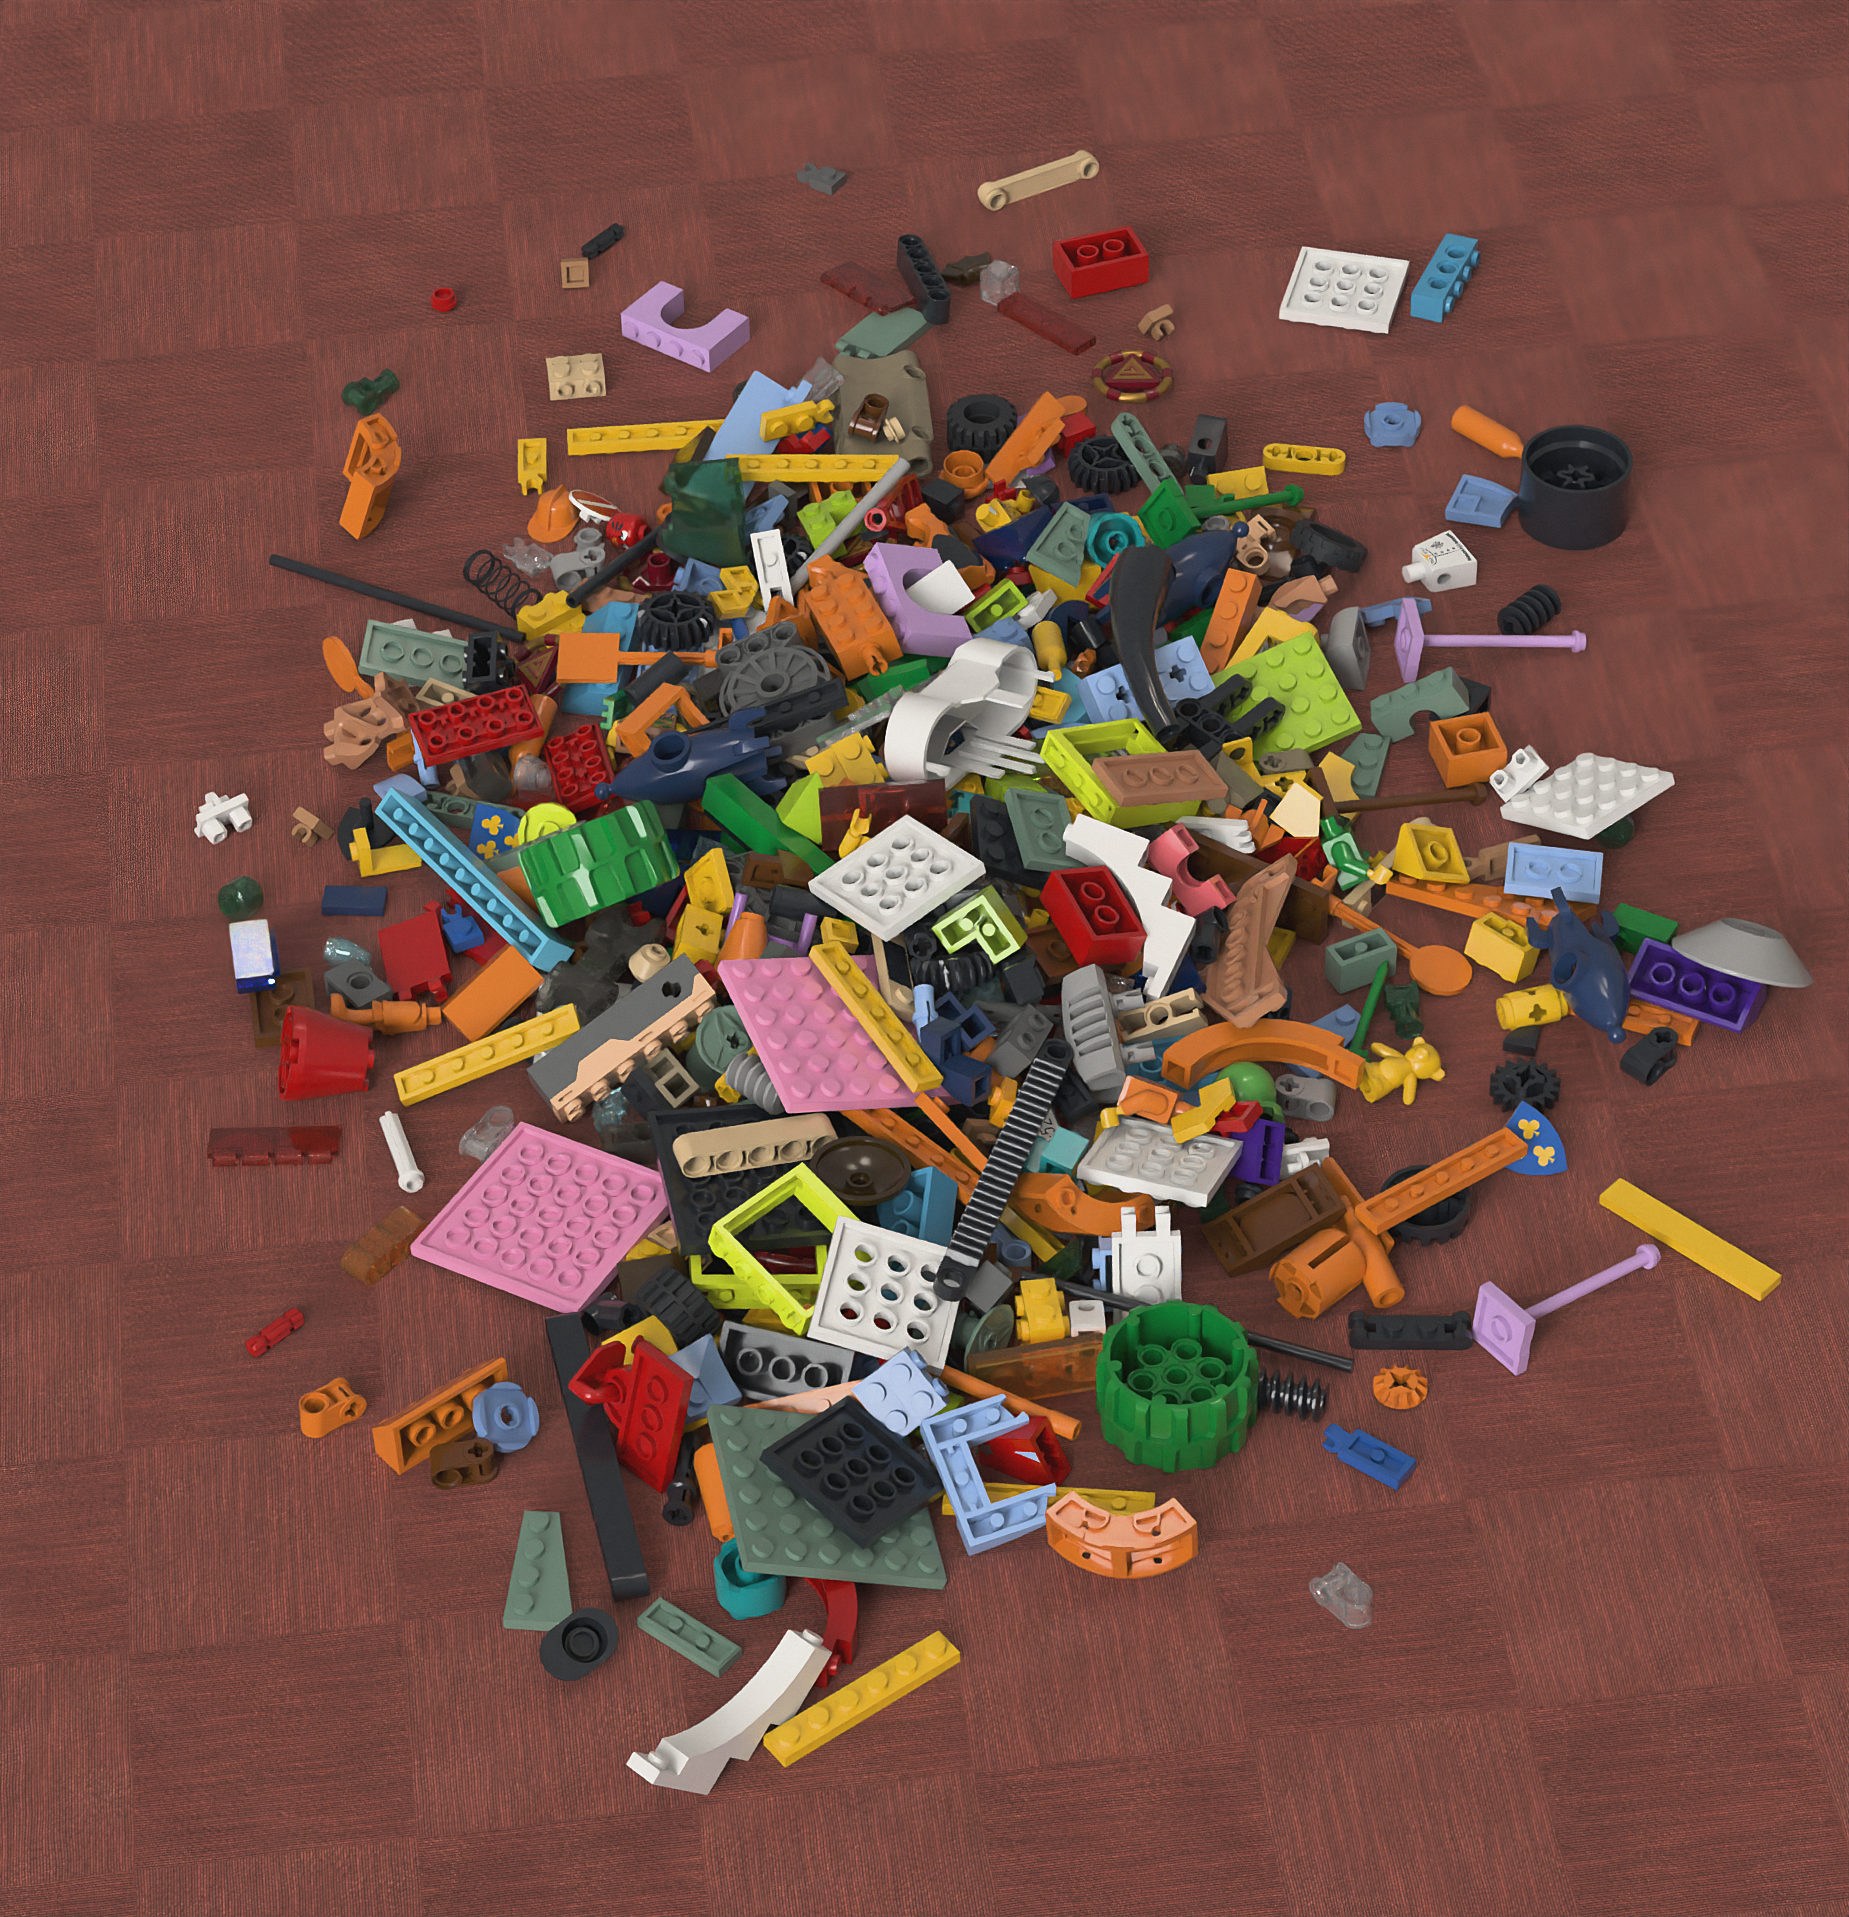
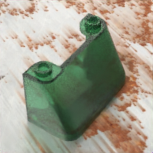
M739 457L669 464V476H664V487L666 494L671 493L672 512L671 523H667V529H662L664 547L669 546L672 553L725 568L745 566L746 503Z

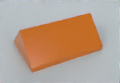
M506 944L440 1006L441 1014L471 1043L486 1038L545 980L513 945Z

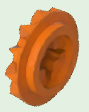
M1089 648L1084 653L1081 652L1071 672L1080 679L1092 675L1097 660L1096 652Z
M1393 1363L1390 1369L1381 1368L1379 1375L1374 1376L1373 1393L1376 1399L1387 1407L1409 1409L1424 1401L1428 1393L1427 1378L1422 1377L1420 1369L1411 1370L1408 1364L1404 1368H1398ZM1394 1382H1397L1398 1384H1403L1404 1382H1406L1407 1387H1404L1402 1385L1394 1387Z

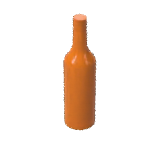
M1467 405L1459 407L1453 415L1451 428L1454 431L1502 458L1518 457L1521 459L1524 445L1516 432Z
M535 694L530 697L543 726L544 736L511 745L508 753L511 771L503 790L507 795H515L523 773L527 769L532 768L538 761L558 708L557 703L548 696Z
M1348 1196L1339 1197L1347 1210L1343 1215L1347 1226L1346 1234L1349 1236L1347 1244L1354 1240L1362 1250L1367 1263L1365 1276L1362 1278V1281L1374 1306L1382 1309L1397 1304L1403 1299L1405 1291L1378 1235H1375L1354 1216L1355 1210Z

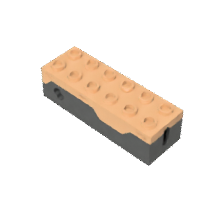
M685 953L681 954L527 1068L532 1086L559 1121L563 1124L567 1120L570 1122L577 1120L586 1112L585 1107L594 1100L598 1103L608 1097L612 1092L610 1088L620 1081L624 1083L631 1071L645 1062L649 1063L672 1042L676 1045L690 1035L689 1030L700 1023L709 1012L718 1008L716 990L719 975L706 959H700L693 964Z

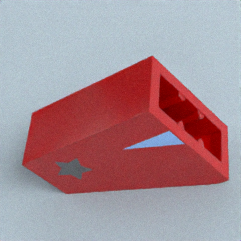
M1028 1415L1029 1424L969 1448L976 1462L1031 1485L1046 1486L1055 1483L1056 1487H1060L1072 1470L1046 1416Z

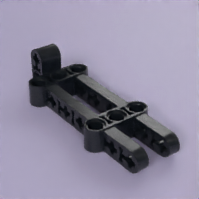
M1235 674L1200 701L1195 698L1180 700L1175 707L1176 719L1180 725V730L1173 737L1158 742L1167 752L1181 751L1191 743L1210 762L1222 750L1224 743L1250 737L1253 744L1282 720L1286 708L1285 705L1275 698L1267 697L1232 724L1224 717L1249 697L1253 686L1249 680L1240 674ZM1239 747L1234 749L1229 757L1233 760L1240 759L1244 755L1245 748Z

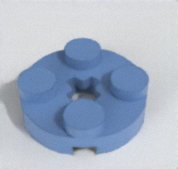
M1381 403L1375 406V411H1372L1370 414L1369 410L1366 412L1364 432L1370 438V443L1375 447H1383L1385 445L1410 447L1415 444L1416 438L1421 431L1420 414L1416 410L1414 413L1407 410L1408 405L1403 403Z
M496 1383L477 1394L473 1400L472 1416L477 1438L488 1439L493 1444L494 1450L502 1453H510L524 1448L529 1444L528 1442L531 1440V1437L536 1435L539 1428V1412L536 1403L532 1397L527 1398L520 1391L523 1388L515 1383ZM502 1409H504L506 1415L511 1416V1421L507 1424L501 1419Z

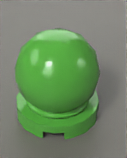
M1242 1061L1234 1062L1219 1072L1213 1083L1229 1077L1234 1087L1236 1101H1259L1263 1113L1258 1119L1285 1124L1282 1108L1275 1103L1277 1101L1275 1082L1267 1070L1252 1062Z

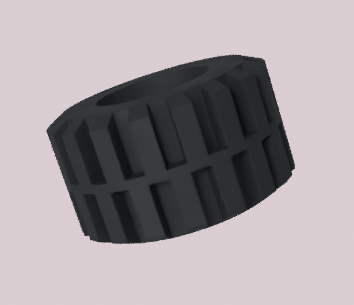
M971 394L966 398L958 399V402H953L950 405V409L947 410L948 449L953 452L960 450L972 451L982 458L984 464L990 463L1017 428V409L1004 397L999 398L998 395Z
M664 1265L634 1293L636 1302L647 1318L654 1315L673 1335L680 1350L691 1345L706 1334L710 1333L714 1336L723 1327L721 1318L713 1305L689 1279L673 1267Z

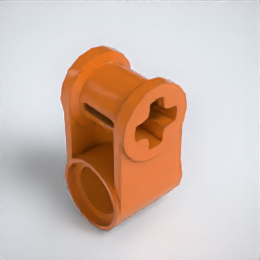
M342 1377L336 1378L327 1385L305 1394L299 1400L301 1431L307 1437H323L340 1426L358 1419L366 1409V1399L351 1390V1385L347 1379Z

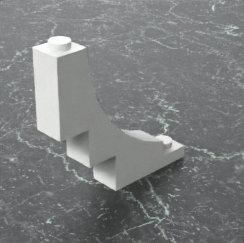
M1078 814L1074 824L1069 823L1063 835V841L1066 842V855L1083 862L1089 867L1107 866L1148 935L1143 944L1142 976L1148 978L1143 990V994L1147 996L1146 1003L1166 997L1195 936L1196 919L1166 908L1172 896L1173 879L1143 868L1149 856L1150 840Z
M789 1629L767 1662L727 1704L692 1728L676 1735L662 1738L655 1752L650 1751L649 1754L633 1752L626 1765L651 1784L708 1795L730 1757L748 1761L770 1724L780 1726L795 1716L832 1652L821 1645L824 1640L816 1633L805 1629L803 1633Z

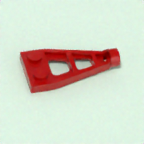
M916 473L904 475L878 502L876 507L866 512L864 522L868 529L875 532L881 530L896 531L897 533L907 535L904 519L905 513L924 503ZM876 513L882 516L883 521L881 524L874 521Z

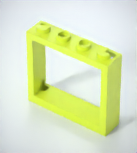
M1138 718L1048 730L1039 754L1040 757L1096 820L1119 829H1127L1169 822L1170 820L1176 821L1181 816H1196L1202 800L1120 807L1091 769L1090 764L1082 757V755L1119 749H1126L1130 755L1167 752Z
M803 1162L713 1224L708 1240L713 1253L717 1257L723 1258L733 1268L735 1275L741 1281H745L756 1292L759 1300L763 1304L769 1305L779 1315L782 1323L787 1328L792 1329L799 1337L809 1330L814 1306L806 1311L734 1236L792 1195H795L832 1234L839 1215L860 1221ZM863 1251L855 1252L858 1260L862 1262L872 1261L868 1253ZM893 1261L888 1262L890 1268ZM858 1280L847 1281L853 1290L862 1291L865 1289L864 1285Z
M826 1245L815 1246L817 1274H770L802 1307L807 1303L815 1305L817 1296H811V1292L819 1291L827 1259ZM689 1255L690 1281L701 1292H708V1296L705 1297L715 1309H772L769 1305L763 1304L757 1297L756 1292L736 1275H702L701 1255Z

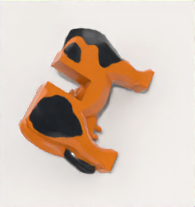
M923 503L905 513L904 519L907 535L924 542L921 544L914 542L913 546L937 549L942 563L944 564L950 560L970 591L985 583L989 585L993 583L996 574L994 566L971 547L961 542L952 527L947 526L931 513L927 503ZM829 554L807 565L809 583L812 588L818 586L816 579L820 573H822L825 579L827 578L824 571L832 572L835 579L844 573L854 571L845 567L841 562H835ZM858 572L880 607L868 573Z

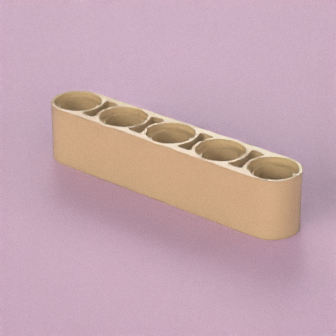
M812 1113L686 1133L674 1141L672 1148L682 1173L689 1178H697L809 1160L820 1147L838 1139V1136L826 1114Z

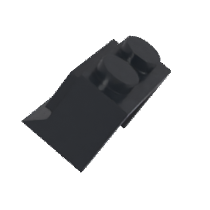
M1027 944L1022 945L1020 949L997 963V969L1008 994L1019 1006L1022 1004L1025 1006L1028 1004L1033 1005L1043 999L1042 995H1044L1042 989L1046 987L1039 969L1035 965L1037 954Z

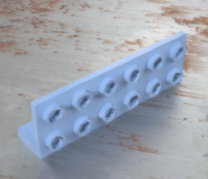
M754 371L714 437L700 467L694 471L683 492L728 521L734 519L751 492L755 481H725L726 454H772L781 438L766 442L762 440L759 436L761 413L803 403L813 385L803 379L797 389L792 386L790 390H787L760 372Z

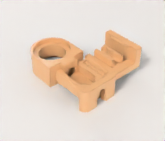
M1258 514L1247 522L1249 526L1248 535L1237 539L1235 557L1237 564L1245 572L1260 576L1266 573L1270 567L1268 554L1260 545L1261 539L1268 536L1275 540L1277 536L1275 529ZM1254 556H1260L1264 559L1258 566L1248 564V561Z

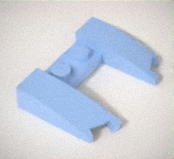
M1004 1394L922 1420L920 1424V1433L931 1461L935 1462L957 1518L956 1525L968 1556L999 1546L1045 1526L1048 1497L1056 1496L1057 1487L1055 1483L992 1504L990 1503L969 1448L1029 1424V1417L1025 1412L1022 1411L1015 1418L1002 1406L1006 1400Z

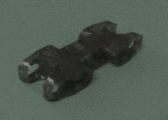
M623 901L614 904L600 914L589 927L585 936V946L589 947V949L577 963L572 965L561 960L548 973L536 998V1011L546 1014L560 1005L573 1003L576 1006L582 1028L615 1004L619 994V987L614 983L629 967L630 957L646 944L661 945L667 933V921L661 918H654L644 926H628L630 904Z

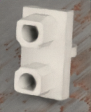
M1528 745L1524 750L1519 749L1513 754L1512 761L1503 770L1494 772L1490 776L1491 781L1489 783L1504 802L1508 803L1513 796L1523 794L1527 789L1533 788L1535 781L1550 767L1542 760L1534 747Z
M214 792L207 793L205 795L206 804L199 807L200 813L196 815L197 827L194 831L199 838L205 835L215 845L227 837L228 831L224 826L232 823L237 832L249 829L252 825V817L248 811L249 799L245 793L230 800L227 795L218 798Z
M1316 1137L1305 1138L1300 1143L1288 1145L1283 1143L1279 1180L1287 1179L1315 1162L1321 1168L1324 1159L1329 1157L1330 1147L1328 1139L1318 1140Z

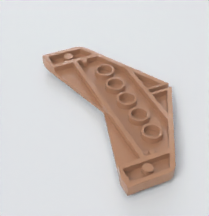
M1290 853L1263 869L1243 884L1236 896L1237 900L1231 904L1225 914L1229 923V930L1220 936L1217 960L1209 965L1196 963L1184 982L1186 989L1193 987L1205 1005L1237 1028L1253 1026L1260 1017L1270 1011H1277L1287 1001L1286 987L1267 948V944L1289 888L1296 878L1297 860Z

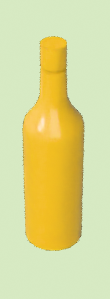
M1042 621L1032 631L1038 665L1046 672H1054L1055 681H1058L1062 678L1061 670L1067 663V654L1061 629L1052 621Z

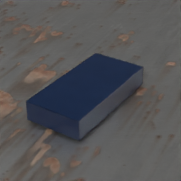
M326 885L321 904L322 915L384 916L388 899V888Z

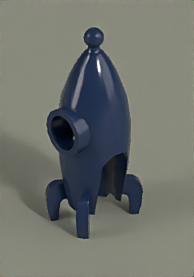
M1238 521L1233 525L1231 531L1218 529L1193 534L1164 550L1173 561L1172 568L1175 577L1154 631V649L1167 641V632L1163 628L1164 625L1175 620L1195 605L1205 609L1218 600L1225 579V573L1232 562L1237 548V539L1244 538L1249 533L1247 523ZM1111 577L1094 592L1093 597L1097 601L1109 594ZM1109 604L1095 616L1100 626L1110 620Z
M765 706L740 708L731 714L729 728L712 729L688 735L679 731H667L658 735L651 742L649 749L629 762L617 774L611 784L605 782L597 784L594 794L600 800H606L611 794H616L621 798L634 802L650 800L655 805L665 806L690 803L703 799L707 778L731 773L743 784H747V787L757 796H764L787 786L786 776L774 779L763 777L768 773L767 761L784 756L782 746L764 750V748L771 746L769 737L755 738V726L747 725L749 721L766 716Z
M1561 887L1552 889L1550 891L1559 913L1551 919L1547 926V931L1539 928L1534 917H1526L1525 928L1528 942L1534 948H1548L1552 965L1550 974L1551 984L1555 989L1562 992L1565 1001L1572 1011L1593 1028L1606 1032L1611 1043L1620 1044L1626 1039V1031L1622 1028V1025L1628 1014L1631 989L1627 971L1617 948L1613 944L1619 936V924L1609 910L1601 911L1600 920L1602 926L1595 921L1588 932L1581 920L1569 908ZM1575 964V971L1571 976V969Z

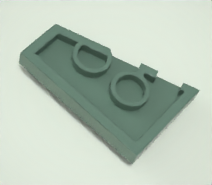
M1065 501L1030 548L1025 559L1077 588L1081 576L1080 570L1084 558L1083 551L1087 540V530L1091 515Z
M1360 733L1340 756L1342 759L1355 765L1351 786L1358 798L1369 799L1377 797L1390 750L1391 737Z

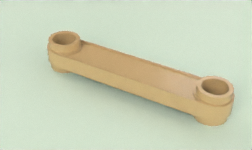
M1079 150L1072 156L995 182H985L980 186L977 194L979 200L986 208L996 211L1004 205L1081 179H1091L1098 173L1100 166L1097 159L1090 152Z

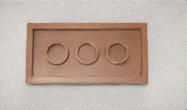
M1199 750L1094 758L1091 769L1120 807L1225 798L1229 789Z

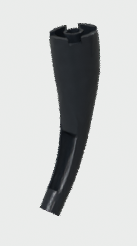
M1135 544L1120 553L1111 575L1109 587L1111 626L1117 654L1136 704L1155 739L1164 741L1176 735L1180 730V725L1158 675L1153 642L1157 621L1175 577L1172 568L1173 561L1158 546L1149 544V547H1135Z

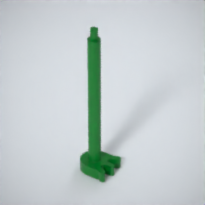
M1384 961L1377 968L1350 1048L1347 1049L1366 1059L1365 1062L1368 1063L1372 1061V1059L1367 1058L1369 1051L1361 1050L1388 974V961Z

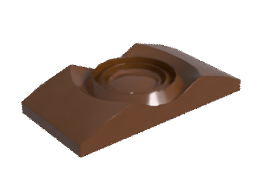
M1287 503L1252 509L1250 520L1259 514L1275 529L1277 536L1275 540L1268 536L1261 539L1260 545L1268 554L1270 567L1266 573L1257 576L1258 579L1275 582L1282 580V577L1285 575L1291 577L1292 570L1290 564L1299 558L1301 550L1289 542V537L1299 518H1306L1310 521L1314 520L1317 509L1299 505L1289 506ZM1234 556L1231 568L1244 571L1237 564L1236 557ZM1254 556L1248 561V564L1258 566L1264 559L1260 556Z
M1315 1162L1203 1225L1200 1229L1229 1277L1268 1267L1287 1248L1296 1243L1305 1242L1320 1230L1329 1229L1347 1210L1321 1168Z

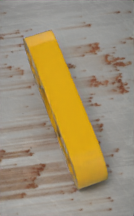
M1277 443L1269 444L1263 449V465L1269 470L1331 476L1339 475L1345 470L1346 455L1339 449ZM1300 458H1307V459H1310V460H1308V461H1301V460H1298V459H1300Z

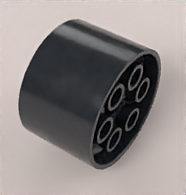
M1585 425L1557 426L1533 436L1524 446L1521 457L1518 520L1523 530L1536 541L1563 550L1595 549L1616 540L1624 532L1628 523L1633 456L1629 447L1614 434Z

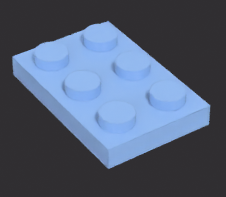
M1509 842L1504 893L1553 899L1550 890L1561 887L1566 900L1599 904L1603 853Z

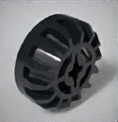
M1415 1165L1396 1171L1384 1182L1380 1193L1432 1165ZM1466 1187L1387 1229V1231L1396 1238L1402 1235V1241L1408 1245L1414 1239L1421 1240L1423 1248L1429 1246L1430 1240H1436L1439 1246L1447 1243L1449 1237L1454 1239L1461 1235L1463 1227L1469 1223L1471 1206L1469 1188Z

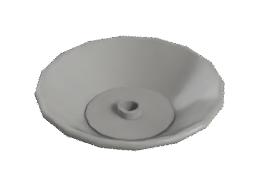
M1722 918L1672 938V948L1684 957L1728 975L1780 987L1804 988L1814 984L1812 974L1785 937L1776 930L1754 922L1736 918Z

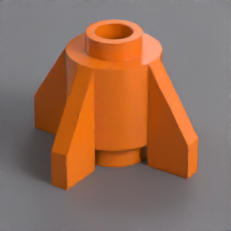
M1263 798L1257 810H1248L1241 815L1243 810L1228 804L1223 815L1224 819L1247 820L1249 828L1245 831L1251 832L1252 840L1250 842H1254L1256 848L1252 853H1245L1250 856L1279 843L1285 832V829L1272 823L1269 827L1268 818L1263 813L1268 801Z

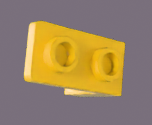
M359 828L353 830L354 842L349 843L352 861L358 862L361 877L422 866L421 857L407 843L371 850L366 829Z

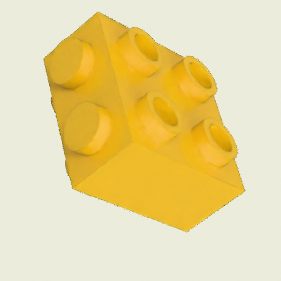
M1054 1277L1020 1281V1295L1015 1296L1014 1300L1016 1315L1021 1316V1319H1015L1017 1340L1021 1339L1024 1344H1020L1022 1365L1028 1364L1031 1378L1065 1374V1360L1070 1359L1069 1341L1065 1339V1336H1070V1323L1068 1315L1063 1316L1061 1311H1065L1063 1291H1057Z

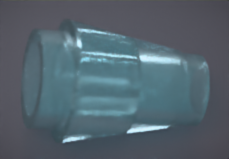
M340 935L337 938L329 937L324 949L323 960L329 962L330 966H338L353 957H356L365 966L370 965L372 952Z

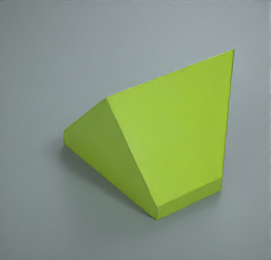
M816 771L793 783L777 806L776 811L783 824L815 843L823 845L821 821L839 819L835 814L821 815L819 789L824 787Z

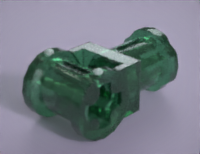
M385 369L380 373V376L373 380L364 377L358 382H350L343 389L341 394L342 402L347 406L356 407L363 416L371 415L378 406L384 403L383 396L400 389L399 380L394 372L390 369Z
M1414 980L1410 981L1409 984L1395 986L1384 983L1382 988L1383 1004L1385 1011L1388 1012L1390 1021H1396L1394 1027L1396 1035L1404 1040L1416 1038L1424 1029L1423 1022L1419 1019L1420 1002L1417 982Z

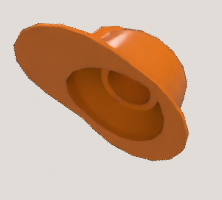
M561 484L556 490L546 491L540 496L537 509L527 526L528 534L533 540L541 543L560 541L570 534L581 518L579 516L581 509L569 500L570 492L567 491L565 485Z

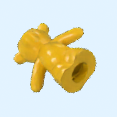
M1422 1037L1414 1039L1412 1047L1405 1055L1387 1045L1374 1042L1371 1044L1370 1049L1374 1054L1384 1059L1380 1062H1365L1363 1081L1359 1088L1366 1100L1372 1103L1385 1097L1403 1084L1402 1100L1404 1104L1412 1105L1416 1096L1417 1079L1432 1078L1436 1081H1441L1445 1076V1072L1441 1069V1059L1438 1052L1432 1045L1425 1043Z

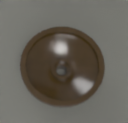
M850 1136L828 1142L814 1153L809 1169L845 1205L854 1207H869L890 1201L906 1189L911 1178L910 1161L900 1148L885 1140L868 1136Z

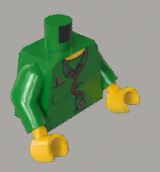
M1336 813L1326 816L1319 821L1325 834L1321 838V846L1330 865L1339 870L1337 881L1342 891L1367 879H1372L1380 885L1386 884L1390 880L1393 872L1379 864L1388 855L1386 852L1379 850L1374 858L1370 856L1369 851L1361 848L1351 826H1341ZM1378 865L1375 871L1371 870V867L1374 869Z

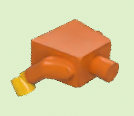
M1127 1075L1116 1107L1103 1109L1100 1114L1102 1128H1109L1120 1125L1119 1114L1132 1117V1114L1135 1113L1138 1116H1143L1165 1125H1171V1118L1197 1107L1183 1102L1185 1094L1139 1075Z

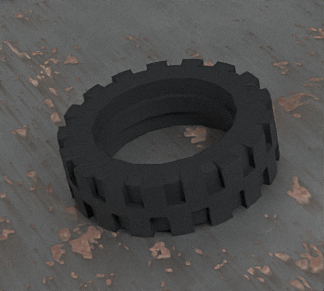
M1299 518L1289 537V542L1294 544L1297 549L1303 550V553L1311 555L1314 559L1320 562L1323 561L1329 566L1337 567L1343 571L1347 570L1351 573H1358L1369 552L1366 547H1363L1360 542L1354 541L1352 537L1346 536L1338 530L1331 529L1330 526L1321 525L1317 521H1310L1306 518Z

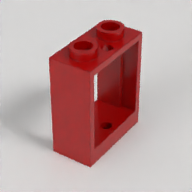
M1320 836L1282 837L1279 843L1252 855V857L1271 865L1290 853L1297 860L1295 876L1308 882L1329 864L1321 846Z

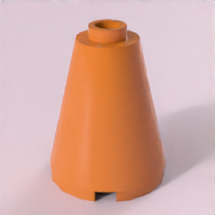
M712 1442L702 1446L695 1452L693 1465L712 1535L725 1543L734 1538L735 1534Z

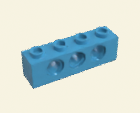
M1446 233L1411 293L1410 316L1442 323L1447 313L1452 312L1456 297H1461L1464 283L1470 281L1472 269L1474 267L1477 268L1479 265L1481 252L1477 251V239Z

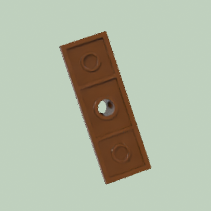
M1170 820L1163 828L1168 831L1177 823ZM1186 828L1200 847L1190 855L1187 861L1188 872L1195 880L1204 882L1219 874L1236 897L1248 879L1270 866L1266 862ZM1296 876L1295 881L1289 888L1275 926L1296 932V936L1320 946L1326 940L1330 891ZM1231 904L1222 910L1224 914H1226Z

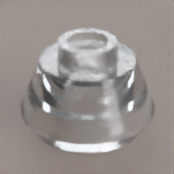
M528 753L518 760L513 774V784L520 794L541 792L544 787H548L551 781V771L548 770V765L534 754Z

